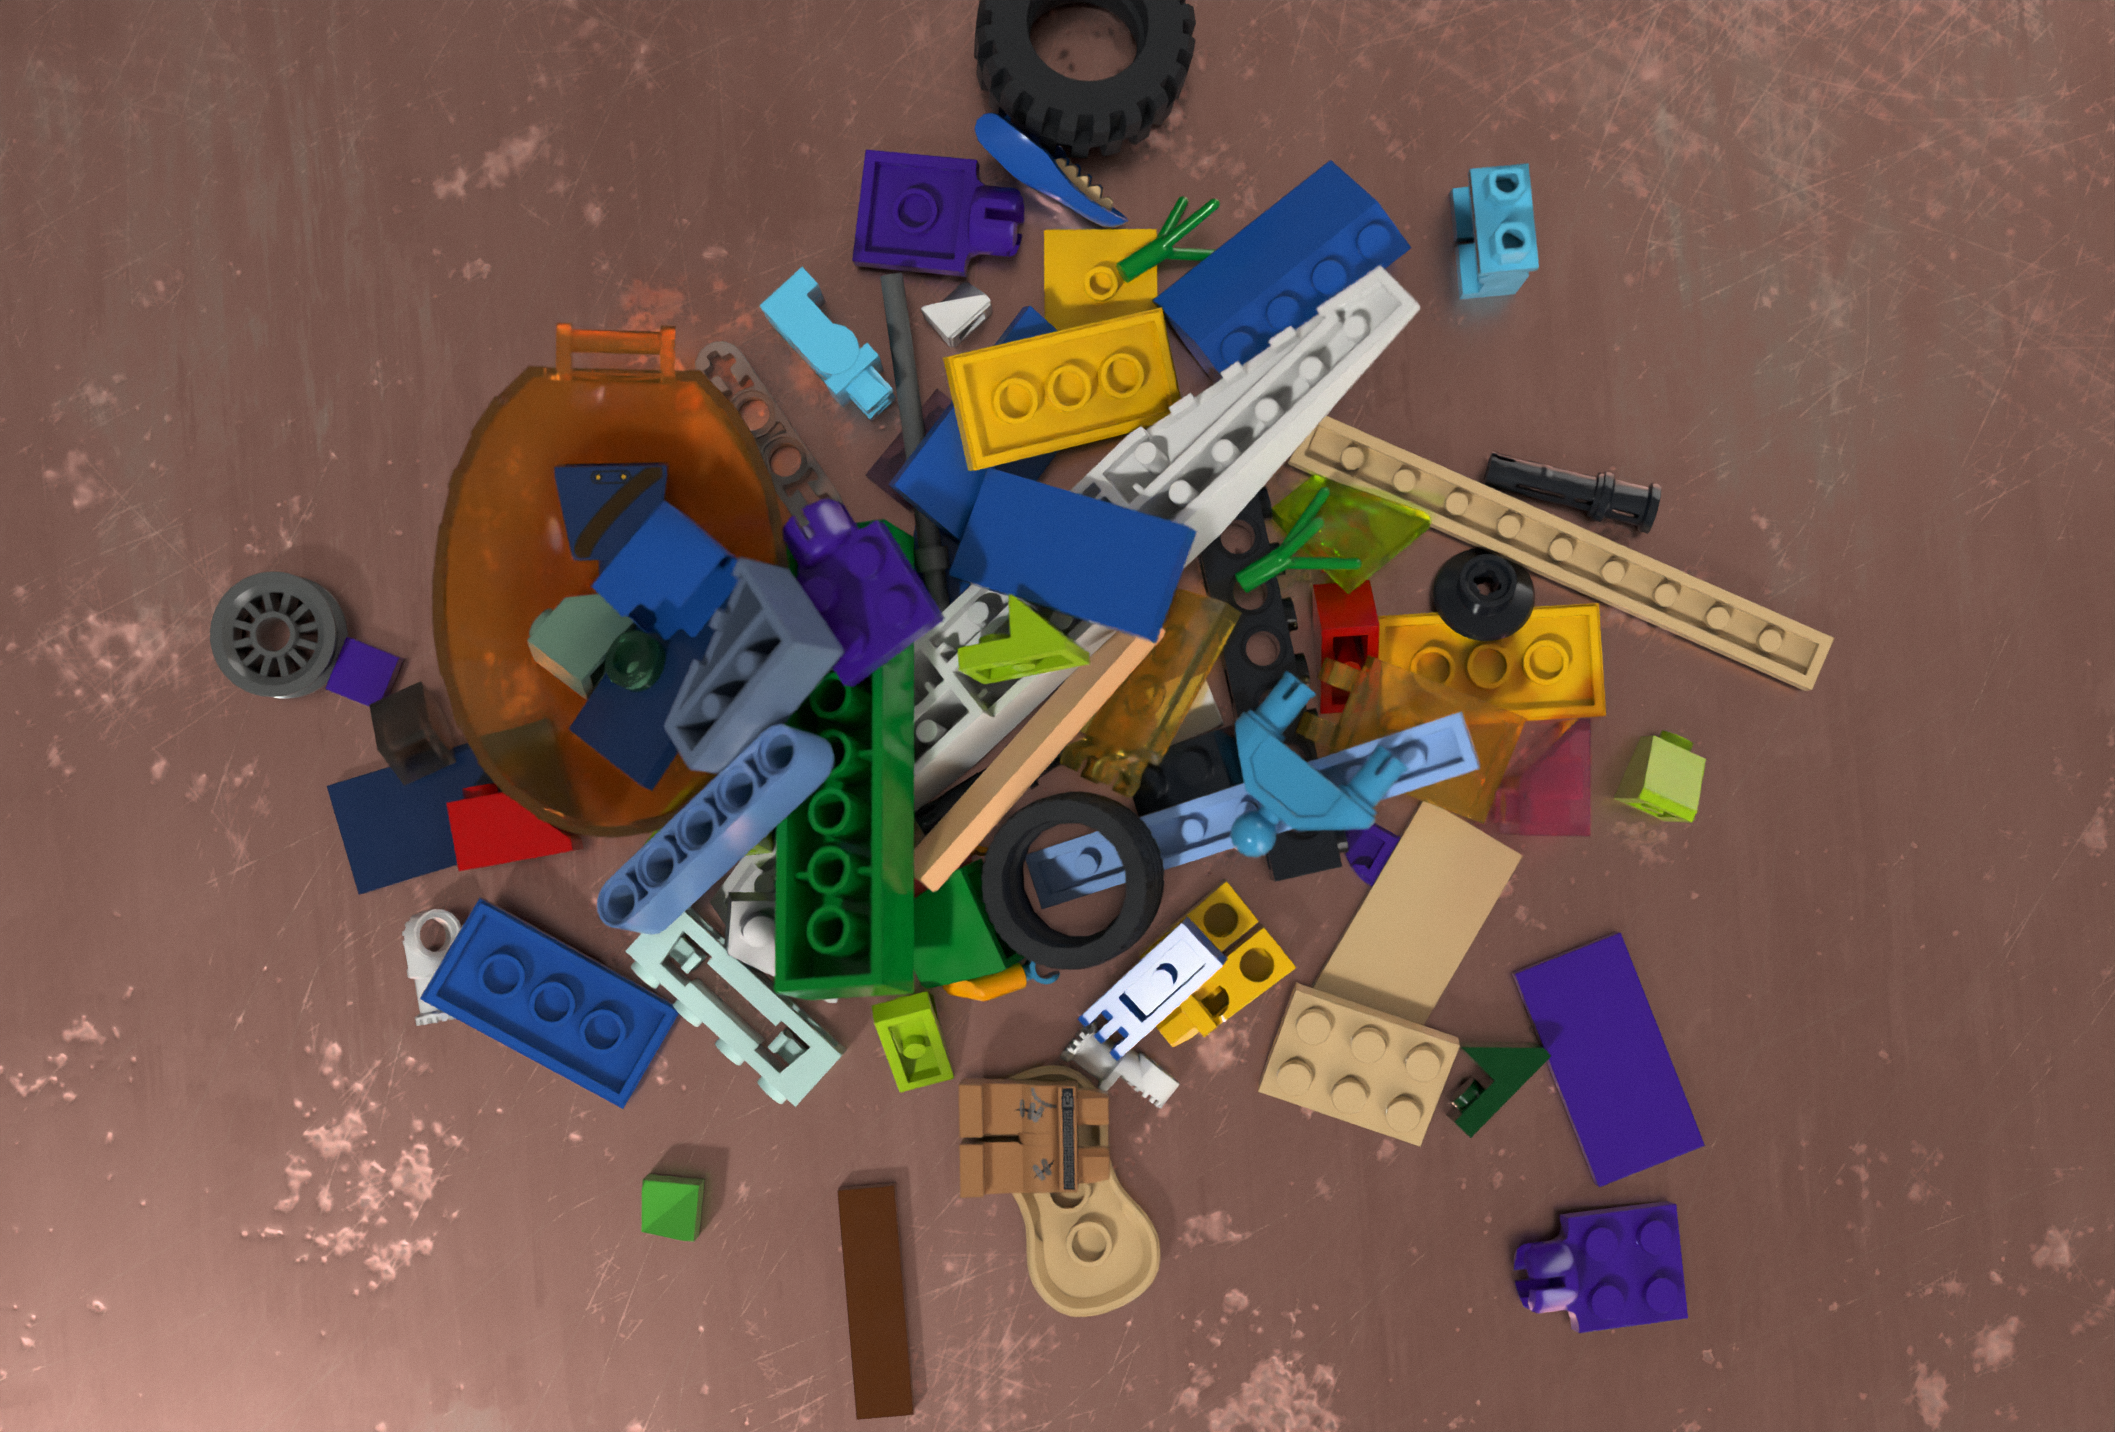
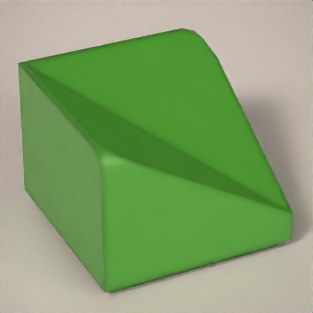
M648 1174L644 1177L642 1182L641 1232L681 1241L695 1242L700 1233L705 1179Z

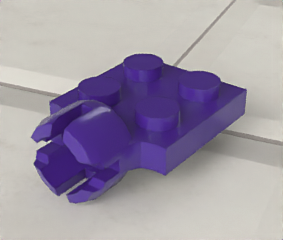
M866 149L852 262L856 266L967 277L968 265L974 256L986 254L1010 257L1017 253L1022 239V234L1017 233V226L1024 223L1023 197L1016 188L990 186L979 181L980 165L978 160Z
M825 498L802 509L810 524L802 527L796 516H792L783 527L782 538L798 564L799 575L796 580L844 650V653L832 667L844 686L854 687L944 621L945 618L886 524L875 520L869 526L860 529L844 504L830 498Z
M1662 1201L1560 1214L1561 1228L1556 1238L1551 1241L1523 1244L1515 1252L1514 1270L1527 1269L1529 1276L1526 1279L1515 1280L1516 1289L1523 1307L1538 1314L1566 1310L1570 1316L1571 1329L1578 1333L1688 1319L1677 1206L1675 1203Z

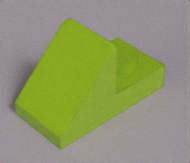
M1013 594L1008 596L1010 635L1002 633L988 634L979 638V644L958 648L959 671L984 685L1090 664L1088 651L1040 612Z
M928 991L871 1005L874 1024L900 1093L955 1079L939 1013L932 994H928Z

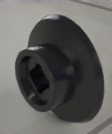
M1473 548L1457 553L1442 565L1434 580L1433 600L1441 619L1456 633L1473 640L1495 641L1514 634L1525 625L1534 608L1535 590L1533 582L1524 567L1480 548ZM1489 582L1492 584L1491 587L1494 589V592L1489 593L1488 596L1480 593L1477 585Z

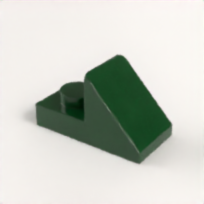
M1459 1042V1049L1485 1075L1479 1082L1475 1078L1469 1079L1453 1094L1450 1103L1454 1107L1446 1116L1467 1136L1472 1138L1551 1057L1543 1047L1534 1042Z

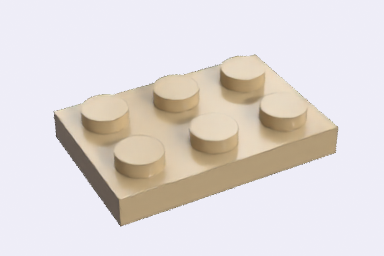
M1295 983L1259 1080L1258 1092L1421 1147L1460 1047L1459 1037Z

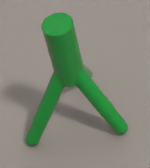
M1179 197L1156 239L1116 263L1117 270L1123 280L1129 283L1166 259L1202 261L1216 249L1178 248L1172 246L1217 210L1220 206L1219 200L1216 198L1209 200L1177 226L1188 205L1187 197Z
M1320 488L1278 548L1235 574L1239 584L1246 593H1249L1286 569L1357 570L1362 566V562L1358 558L1292 557L1324 526V520L1320 517L1315 518V516L1329 497V488Z

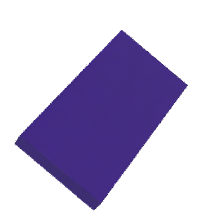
M1616 931L1512 972L1539 1044L1551 1055L1546 1062L1596 1186L1602 1187L1705 1146L1621 932Z

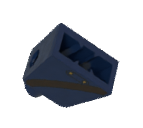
M669 462L558 464L554 467L556 486L573 560H598L599 576L657 506L665 501Z

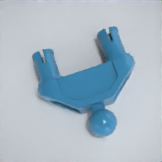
M1287 670L1283 674V678L1254 712L1249 709L1247 713L1243 712L1235 722L1245 790L1262 804L1257 811L1251 810L1242 813L1231 826L1230 837L1233 846L1239 853L1247 857H1259L1272 849L1277 837L1276 824L1280 819L1290 828L1298 831L1369 829L1375 822V816L1378 813L1374 809L1402 773L1408 770V767L1393 757L1385 769L1378 775L1380 770L1393 756L1378 744L1375 747L1376 750L1346 786L1340 783L1337 787L1285 745L1283 741L1286 737L1282 733L1307 702L1316 695L1315 692Z

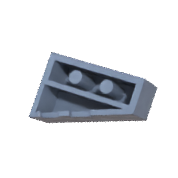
M739 557L732 573L739 580L725 610L716 608L709 624L716 631L702 661L693 660L664 724L665 730L691 770L720 774L765 730L774 725H784L844 653V650L790 569Z

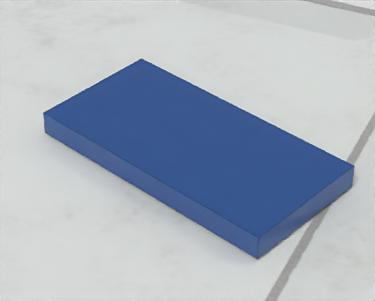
M1025 306L1020 310L995 345L1058 330L1034 308ZM953 401L947 406L888 485L960 545L988 468L968 471ZM1059 450L989 468L1037 481Z
M988 467L948 575L956 580L1005 596L1013 594L1024 602L1156 644L1197 532L1183 524Z
M479 897L420 996L422 1001L624 1109L679 1014L671 1001L482 897Z

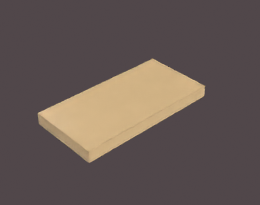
M1422 798L1402 831L1400 840L1373 886L1369 887L1311 988L1424 1026L1523 855L1427 798Z

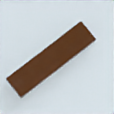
M896 1183L840 1187L837 1193L856 1419L914 1415L915 1407Z

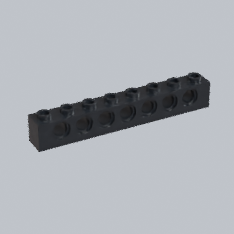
M1266 486L1259 490L1229 524L1243 526L1249 531L1252 539L1251 548L1242 554L1231 553L1224 548L1220 534L1197 556L1235 722L1243 712L1247 713L1249 709L1254 712L1257 710L1262 693L1266 690L1274 689L1283 678L1286 670L1304 685H1311L1305 655L1303 652L1294 654L1289 633L1298 630V623L1291 597L1283 599L1281 597L1277 576L1285 575V571L1260 585L1264 592V601L1261 607L1257 609L1247 610L1240 607L1233 595L1234 586L1238 582L1235 574L1280 546L1279 542L1269 543L1264 521L1272 520L1273 513ZM1263 634L1274 641L1277 652L1271 664L1261 666L1249 659L1246 653V644L1251 636ZM1305 705L1282 735L1286 737L1283 743L1296 748L1301 758L1306 762L1318 759L1315 743L1323 741V733L1317 709H1307ZM1288 830L1278 833L1274 846L1265 854L1270 880L1276 882L1342 867L1340 854L1348 852L1345 830H1314L1302 833Z

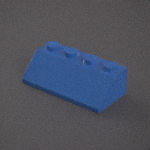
M1329 160L1152 301L1157 308L1162 307L1165 319L1215 384L1223 378L1221 375L1222 371L1237 361L1241 365L1245 364L1271 346L1269 340L1289 326H1292L1294 330L1319 314L1316 308L1377 267L1381 266L1383 269H1386L1410 250L1411 246L1379 202L1332 160Z

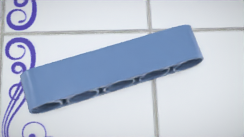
M781 724L771 726L765 730L605 882L597 898V910L603 923L612 928L650 935L659 934L667 929L826 780L833 766V751L828 741L820 736Z

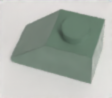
M600 594L565 597L554 610L548 608L536 618L530 628V637L527 639L534 661L588 700L638 625L628 616L622 617Z

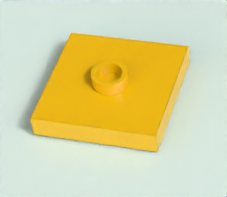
M1157 229L1044 230L1045 319L1059 331L1157 308L1152 301L1157 296V265L1129 283L1123 280L1116 267V263L1156 239Z

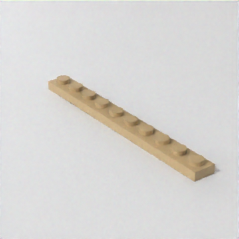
M1325 416L1291 454L1287 463L1804 691L1813 689L1834 640L1833 637L1329 416Z

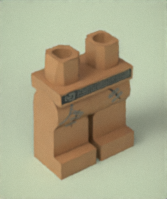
M963 1078L959 1083V1138H963L959 1145L960 1198L984 1197L985 1194L1051 1193L1059 1191L1060 1193H1077L1079 1184H1090L1110 1179V1145L1079 1146L1078 1125H1109V1091L1078 1088L1077 1080ZM984 1135H1017V1137H983V1136H984Z

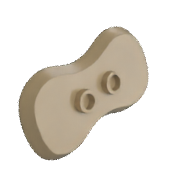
M1049 1065L1036 1067L1008 1078L1054 1081L1077 1080L1078 1088L1096 1089L1084 1075L1066 1066ZM1078 1125L1079 1146L1108 1145V1125ZM984 1135L983 1137H1017V1135ZM1111 1160L1109 1180L1079 1184L1077 1193H1060V1191L1051 1193H1011L1020 1208L1026 1227L1027 1266L1032 1284L1043 1300L1056 1311L1074 1317H1088L1107 1313L1133 1301L1153 1283L1160 1263V1243L1157 1231L1147 1214L1121 1186L1112 1167Z

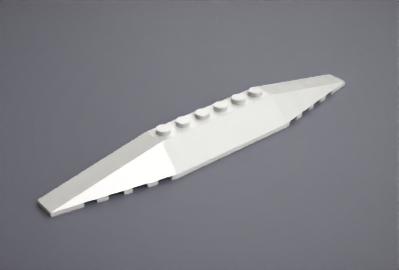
M1381 266L1377 267L1316 308L1319 312L1318 315L1294 330L1292 326H1289L1270 339L1269 343L1271 346L1243 365L1237 361L1222 371L1221 375L1223 378L1197 396H1193L1190 393L1170 406L1169 410L1171 413L1148 429L1140 426L1131 432L1070 491L1191 527L1197 533L1186 560L1185 568L1228 527L1421 308L1420 305ZM970 585L942 612L945 620L914 642V812L971 769L1080 667L1077 666L985 685L959 671V647L979 644V638L988 634L1002 633L1010 635L1008 596ZM1027 603L1088 651L1090 656L1117 632ZM777 826L772 830L773 853L744 856L710 901L725 926L728 892H776Z

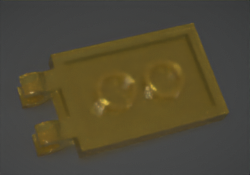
M1176 587L1162 628L1166 631L1164 633L1165 636L1082 727L1080 732L1085 734L1086 737L1069 744L1064 749L1060 758V764L1077 772L1083 760L1087 757V764L1080 777L1095 784L1101 782L1108 786L1119 771L1118 780L1114 784L1112 791L1130 799L1139 788L1141 775L1147 764L1151 763L1159 766L1242 613L1226 602Z
M1369 655L1362 671L1326 657L1317 679L1351 693L1338 724L1304 711L1296 733L1331 747L1328 754L1331 755L1462 711L1481 768L1404 794L1484 824L1527 718Z

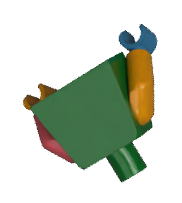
M977 845L937 891L932 892L914 878V971L920 984L925 989L942 986L943 990L949 995L983 1002L1026 987V981L1033 979L1041 984H1051L1060 976L1059 971L1050 972L1045 976L1037 975L1035 971L1036 963L1027 959L1025 964L1021 965L1019 961L1026 957L1020 956L1014 949H1011L1008 943L1003 941L1000 934L994 929L995 926L991 923L988 912L985 909L986 904L983 902V891L981 889L983 885V880H981L983 861L980 858L972 862L971 858L975 854L985 857L988 847Z

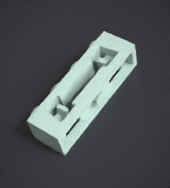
M689 907L667 929L659 934L641 933L626 950L635 960L631 965L632 970L652 988L656 989L662 984L677 998L673 1003L676 1011L695 1027H699L702 1022L720 1037L715 1042L716 1047L736 1065L740 1066L746 1061L761 1075L757 1081L758 1085L779 1104H783L788 1100L796 1107L846 1052L847 1049L789 996L774 993V982L763 972L729 956L724 946L725 938L693 908ZM685 936H690L712 957L707 964L775 1026L780 1022H784L810 1047L806 1049L793 1038V1034L785 1028L768 1048L773 1053L779 1054L789 1065L785 1067L761 1045L766 1039L699 978L691 981L669 961L673 957L681 965V969L688 974L691 970L694 971L707 957L702 950L696 949L685 939Z

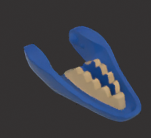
M986 113L977 119L974 130L978 141L1014 178L1034 190L1057 200L1098 225L1117 227L1129 221L1125 215L1112 206L1113 199L1110 196L1103 197L1104 187L1101 184L1091 185L1093 178L1091 174L1081 175L1082 166L1078 163L1072 164L1064 148L1056 145L1054 154L1049 153L1039 145L1040 138L1031 133L1029 135L1011 122V118L1008 115L1003 117L998 113Z

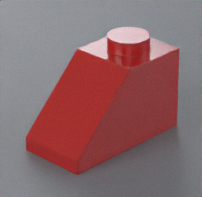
M1370 580L1313 584L1312 630L1320 714L1377 710L1380 624Z
M497 783L462 789L464 800L447 802L458 871L584 849L580 836L518 793H499Z

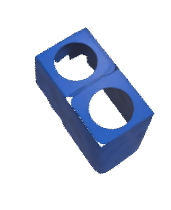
M663 501L591 587L622 617L628 616L646 633H657L664 640H668L679 629H683L690 637H696L714 615L716 608L719 609L735 589L739 579L732 575L738 559L690 516L668 502Z

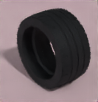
M1066 792L1048 796L1024 806L1013 814L999 829L990 843L985 855L986 860L983 863V873L981 876V880H983V885L981 886L983 902L986 904L985 909L988 912L991 923L995 926L994 929L1000 934L1002 940L1006 941L1008 946L1014 949L1020 956H1025V959L1038 965L1061 970H1078L1098 966L1131 948L1151 926L1160 907L1164 892L1165 880L1163 877L1164 868L1163 859L1160 856L1161 852L1155 838L1151 835L1150 829H1148L1143 820H1140L1128 807L1113 799L1088 792ZM1058 824H1083L1097 830L1115 847L1125 869L1126 898L1121 912L1106 929L1090 936H1068L1051 929L1034 912L1024 890L1023 864L1030 845L1043 831Z

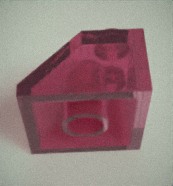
M1579 718L1556 722L1500 777V789H1492L1490 802L1491 819L1493 823H1500V834L1519 836H1590L1591 719Z

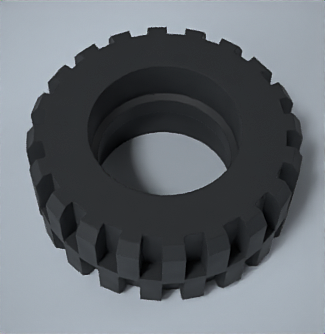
M979 0L974 58L977 60L976 75L980 88L983 91L990 92L988 105L994 113H998L1003 117L1008 115L1011 118V122L1029 135L1031 133L1040 138L1039 145L1049 153L1054 154L1056 145L1071 148L1070 158H1087L1089 148L1100 147L1103 156L1118 153L1121 150L1123 140L1128 139L1131 144L1136 145L1149 137L1152 124L1162 125L1171 113L1175 99H1179L1193 57L1196 41L1192 37L1196 25L1194 7L1185 4L1186 0ZM1068 3L1094 4L1112 12L1125 23L1136 42V57L1128 68L1115 76L1096 81L1072 79L1051 69L1038 56L1030 41L1032 25L1041 15L1054 7Z

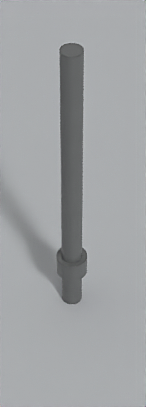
M902 273L883 275L880 277L907 460L926 433L904 279ZM913 506L919 549L914 550L917 573H923L924 586L942 613L950 605L945 569L951 568L948 546H942L939 528Z

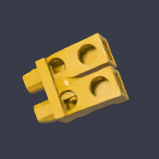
M1224 878L1205 897L1140 950L1139 957L1142 959L1187 916L1221 952L1259 921ZM1261 923L1224 954L1228 960L1218 971L1156 1026L1172 1047L1187 1041L1198 1032L1203 1037H1206L1218 1025L1233 1016L1296 968L1291 959Z

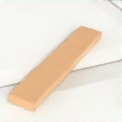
M1161 628L1156 644L1117 631L1090 656V664L1076 669L914 849V878L932 892L937 891L1165 636L1164 633L1166 631Z

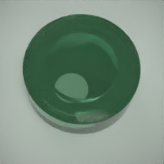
M639 630L627 631L618 636L610 646L605 659L606 673L613 683L628 691H644L653 686L660 678L666 661L665 651L662 644L650 635Z

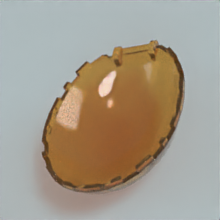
M557 322L556 368L528 366L498 396H494L470 432L471 437L456 469H453L448 485L447 501L437 534L432 578L433 637L440 676H442L453 710L451 713L458 729H461L478 759L477 763L501 791L537 816V819L571 833L607 838L626 837L650 833L663 828L719 773L689 769L678 752L653 791L640 786L569 730V727L587 700L534 661L527 639L530 637L529 631L536 618L548 608L554 610L565 597L599 594L591 587L599 577L598 560H573L554 476V467L558 464L669 462L665 501L690 516L738 560L741 557L788 569L786 544L782 538L783 524L775 487L757 446L756 439L733 402L701 370L676 371V325H661L660 331L573 329V324L570 322ZM573 353L660 355V370L573 368Z

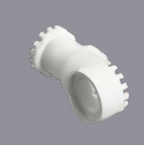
M444 909L422 911L412 915L410 920L405 923V931H402V936H404V941L402 942L408 969H406L407 976L410 979H414L420 1014L415 1017L416 1026L438 1023L439 1020L443 1022L447 1021V1019H456L422 1001L420 996L461 929L459 920L452 913ZM430 919L438 921L446 933L444 945L436 952L426 949L420 939V930L423 924Z
M1095 1020L1086 1027L1082 1026L1081 1032L1078 1031L1075 1034L1079 1040L1072 1038L1060 1055V1058L1065 1062L1070 1060L1076 1062L1099 1081L1098 1088L1100 1090L1107 1091L1121 1076L1125 1082L1128 1081L1127 1084L1131 1087L1135 1086L1134 1090L1143 1092L1142 1096L1144 1098L1150 1094L1151 1098L1148 1101L1152 1104L1155 1102L1154 1105L1161 1109L1180 1083L1142 1052L1138 1054L1133 1049H1130L1123 1057L1116 1061L1109 1054L1115 1042L1108 1038L1100 1044L1093 1037L1098 1031V1022Z

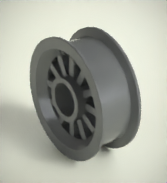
M275 571L251 575L231 587L219 601L210 626L211 649L215 661L223 674L233 684L246 692L282 699L302 697L317 691L327 684L345 639L348 637L344 613L332 594L312 580ZM284 594L280 605L278 595ZM300 599L303 602V604L296 610L298 601ZM262 600H264L266 612L258 604ZM249 613L255 618L253 623L245 621ZM314 615L315 622L304 624L310 616ZM284 621L290 631L289 641L282 649L276 651L270 642V632L275 624ZM242 629L250 631V637L242 639ZM318 632V641H310L309 634ZM255 648L248 656H246L244 650ZM306 648L315 650L311 658L303 652ZM293 659L301 667V669L297 672L295 670ZM263 662L261 671L257 670L256 667ZM278 667L280 669L281 677H276Z

